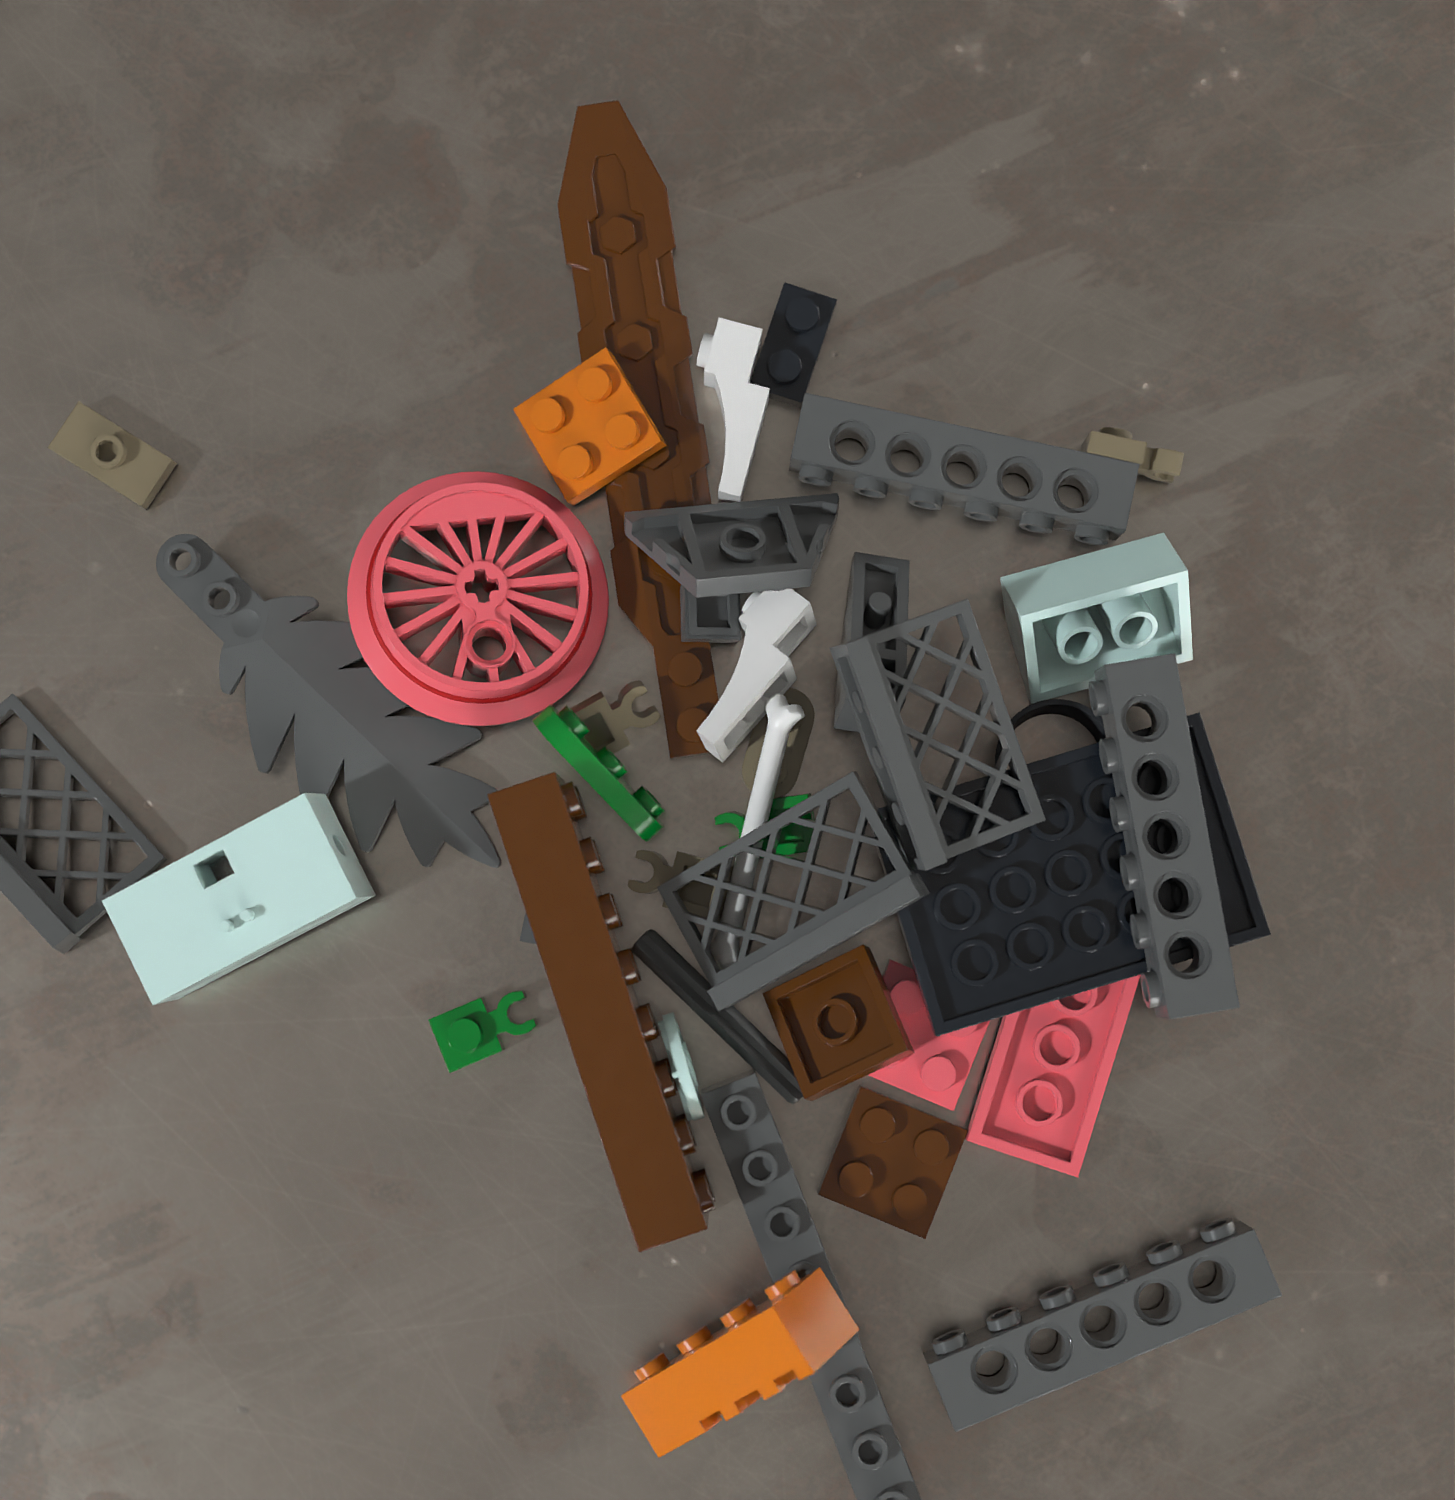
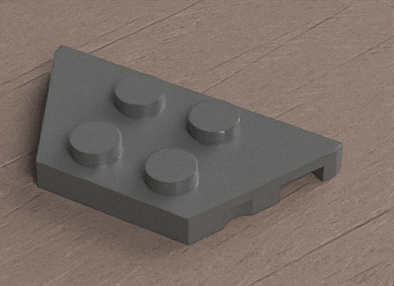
M838 493L624 512L625 535L696 598L810 587L838 517L839 495Z

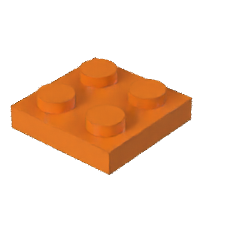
M606 347L513 408L567 503L573 506L667 446L614 355Z

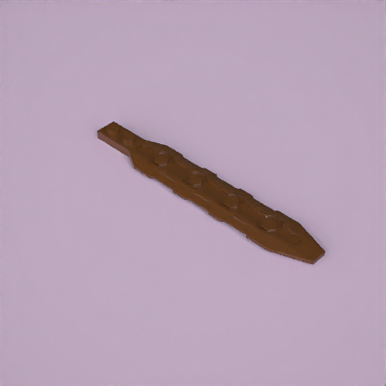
M618 100L577 106L558 200V211L566 264L572 267L581 330L577 333L581 363L605 347L610 350L667 446L605 485L614 548L610 550L618 606L654 649L670 759L711 754L706 750L696 731L719 701L710 642H681V584L625 535L624 512L712 504L706 466L710 464L705 428L698 420L689 359L693 356L687 317L682 315L672 254L676 249L668 192Z

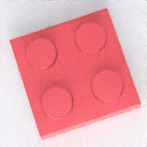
M889 959L882 977L915 1053L869 1074V1076L954 1111L990 1020L937 1037L934 1036L914 969Z

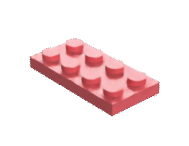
M1141 975L1003 1016L965 1139L969 1142L1078 1177Z

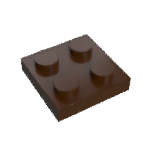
M864 944L762 993L805 1100L814 1101L915 1053L870 947Z
M859 1085L817 1194L926 1239L968 1130Z

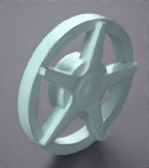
M674 1012L662 1015L663 1020L658 1021V1025L687 1121L703 1119L705 1114L697 1088L699 1085L687 1044L683 1041Z

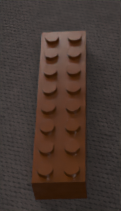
M552 772L487 794L638 1252L640 1253L708 1229L709 1212L715 1210V1196L705 1168L698 1171L694 1170L690 1154L696 1152L695 1147L697 1143L690 1121H687L685 1113L676 1116L670 1097L676 1096L678 1089L672 1076L669 1059L665 1058L658 1061L651 1041L658 1039V1036H660L658 1025L650 1003L639 1006L632 984L642 981L632 949L627 948L622 951L620 949L614 929L622 927L623 921L613 893L610 894L609 892L602 895L596 875L605 872V868L595 839L592 840L591 837L583 838L578 820L587 818V814L577 785L574 786L572 781L565 783L556 772Z

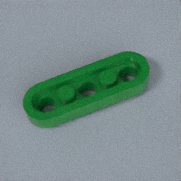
M549 705L533 719V723L549 743L644 841L648 842L664 827L658 818L665 811L662 805L643 785L634 791L626 783L622 776L628 770L606 746L597 752L588 743L584 736L590 730L571 708L566 705L561 711H558L552 705Z

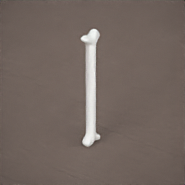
M779 693L772 694L764 703L768 717L767 730L741 837L768 822L789 733L793 726L805 717L800 705H789L786 697ZM763 840L755 844L754 847L762 848ZM747 852L738 854L735 858L730 882L752 888L759 856ZM728 890L720 921L742 928L750 896ZM718 930L716 937L711 942L710 952L714 959L718 961L721 970L738 961L740 936Z

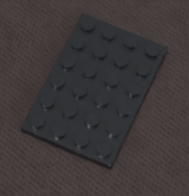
M1200 712L1188 715L1187 720L1229 947L1269 936L1271 933ZM1151 727L1141 729L1133 733L1138 736L1146 737L1150 732ZM1099 742L1026 764L1042 807L1045 821L946 859L947 863L929 870L913 869L915 874L919 873L930 894L898 911L897 916L934 1036L937 1037L1148 972L1144 949H1137L1132 937L1130 916L1137 913L1134 891H1127L1121 877L1120 856L1127 855L1123 831L1116 832L1112 824L1109 801L1111 797H1116L1113 774H1105L1102 768ZM1143 763L1137 771V783L1142 791L1155 795L1161 788V775L1154 766ZM1010 769L1005 771L1004 774L1013 777ZM990 776L955 785L952 794L978 806ZM1000 782L988 812L1005 820L1024 814L1025 810L1018 790ZM929 793L934 807L938 797ZM949 802L939 822L947 844L965 836L974 814ZM886 806L878 808L899 845ZM984 819L980 831L995 824ZM1155 821L1148 829L1147 840L1154 851L1164 854L1172 844V834L1164 823ZM870 826L871 831H872V834H873V837H874V838H877V836H876V834L874 833L872 827ZM876 846L886 876L895 871V868L884 848ZM1167 879L1158 890V900L1166 911L1172 913L1180 907L1183 893L1175 881ZM1178 938L1170 946L1169 960L1172 965L1193 959V949L1187 940Z

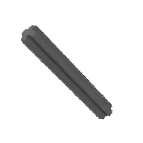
M650 929L634 943L632 947L633 953L788 1103L794 1104L803 1097L789 1059L734 1006L718 1012L707 992L712 988L710 983L655 930Z

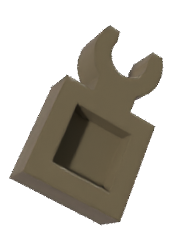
M1115 427L1100 428L1099 432L1091 431L1082 443L1080 450L1081 452L1140 464L1138 474L1167 483H1173L1174 477L1180 476L1184 453L1176 450L1147 447V442L1133 440L1131 432Z
M641 680L625 685L618 695V700L611 704H608L602 691L571 707L590 730L584 738L597 752L604 746L613 754L631 745L623 730L631 726L646 728L655 724L660 719L661 715L655 705L648 707L642 712L632 710L633 701L648 692Z
M639 850L636 852L635 858L650 862L653 866L654 874L648 882L629 880L627 886L638 893H656L659 891L658 886L705 858L677 851L673 866H669L667 860L661 854L655 851ZM720 866L705 875L718 878ZM731 866L730 873H729V876H728V880H727V881H729V882H730V879H731V874H732L733 866ZM694 880L677 890L688 912L708 917L715 886ZM727 889L724 892L717 921L721 920ZM663 901L662 907L668 908L665 901Z

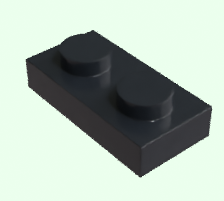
M784 282L750 383L770 388V399L802 408L804 394L807 393L836 308L837 299Z

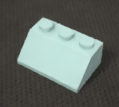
M1164 533L1000 577L1006 624L1031 704L1088 689L1089 682L1096 681L1094 672L1106 664L1174 653L1177 664L1193 660L1188 569Z

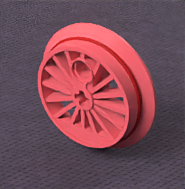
M473 471L446 474L429 479L408 489L385 506L366 529L355 551L348 577L347 605L351 630L364 661L384 687L399 700L427 716L444 722L467 726H495L516 722L543 711L546 707L553 705L564 697L580 681L600 648L608 618L609 595L605 569L599 551L590 534L570 509L545 490L527 481L499 473ZM529 520L498 560L495 561L505 523ZM493 524L484 557H482L478 525ZM541 525L556 539L554 543L509 566ZM452 528H466L469 556ZM437 530L454 560L417 532ZM401 539L442 571L390 557ZM564 553L572 570L570 573L520 578ZM384 572L437 587L383 593L382 583ZM474 583H482L484 591L490 592L488 602H478L477 595L471 593ZM575 588L576 608L523 593ZM442 603L396 629H393L386 612L388 608ZM519 609L572 623L571 629L565 640L561 642ZM453 615L419 659L402 643L404 640ZM511 623L553 655L535 668L513 632ZM458 631L460 647L452 676L449 677L433 670L429 666ZM484 636L493 637L501 643L504 654L494 660H484L474 652L472 644L478 638ZM513 658L522 675L499 681V676L507 670ZM465 669L479 678H486L487 682L464 681Z

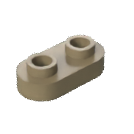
M789 688L783 695L786 697L789 705H800L805 717L799 720L789 733L781 766V775L778 778L774 798L785 796L794 787L814 724L815 713L811 701L804 693L794 688ZM767 714L752 730L742 765V778L750 792H752L767 730Z

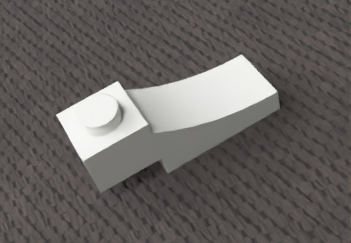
M718 318L714 335L704 333L696 366L705 368L704 386L715 388L721 405L725 428V457L718 490V503L742 502L769 403L770 388L750 383L762 345V329L723 318Z
M793 589L753 592L742 608V615L738 619L745 634V639L739 661L722 697L709 716L696 730L706 750L722 763L767 714L764 705L765 701L774 693L783 695L797 680L789 655L813 630L817 623L810 602Z

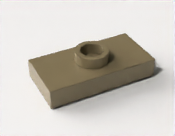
M79 401L48 446L54 453L146 510L177 465L168 456Z

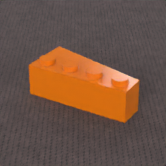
M820 1267L801 1279L795 1270L787 1273L764 1289L769 1297L768 1300L756 1307L750 1298L744 1300L720 1317L724 1324L723 1328L711 1334L705 1325L677 1344L681 1352L678 1356L669 1361L665 1353L662 1352L634 1371L639 1381L624 1392L621 1397L658 1458L707 1432L722 1420L721 1414L725 1421L743 1412L761 1397L766 1400L777 1394L795 1378L798 1377L799 1380H802L815 1373L860 1330Z

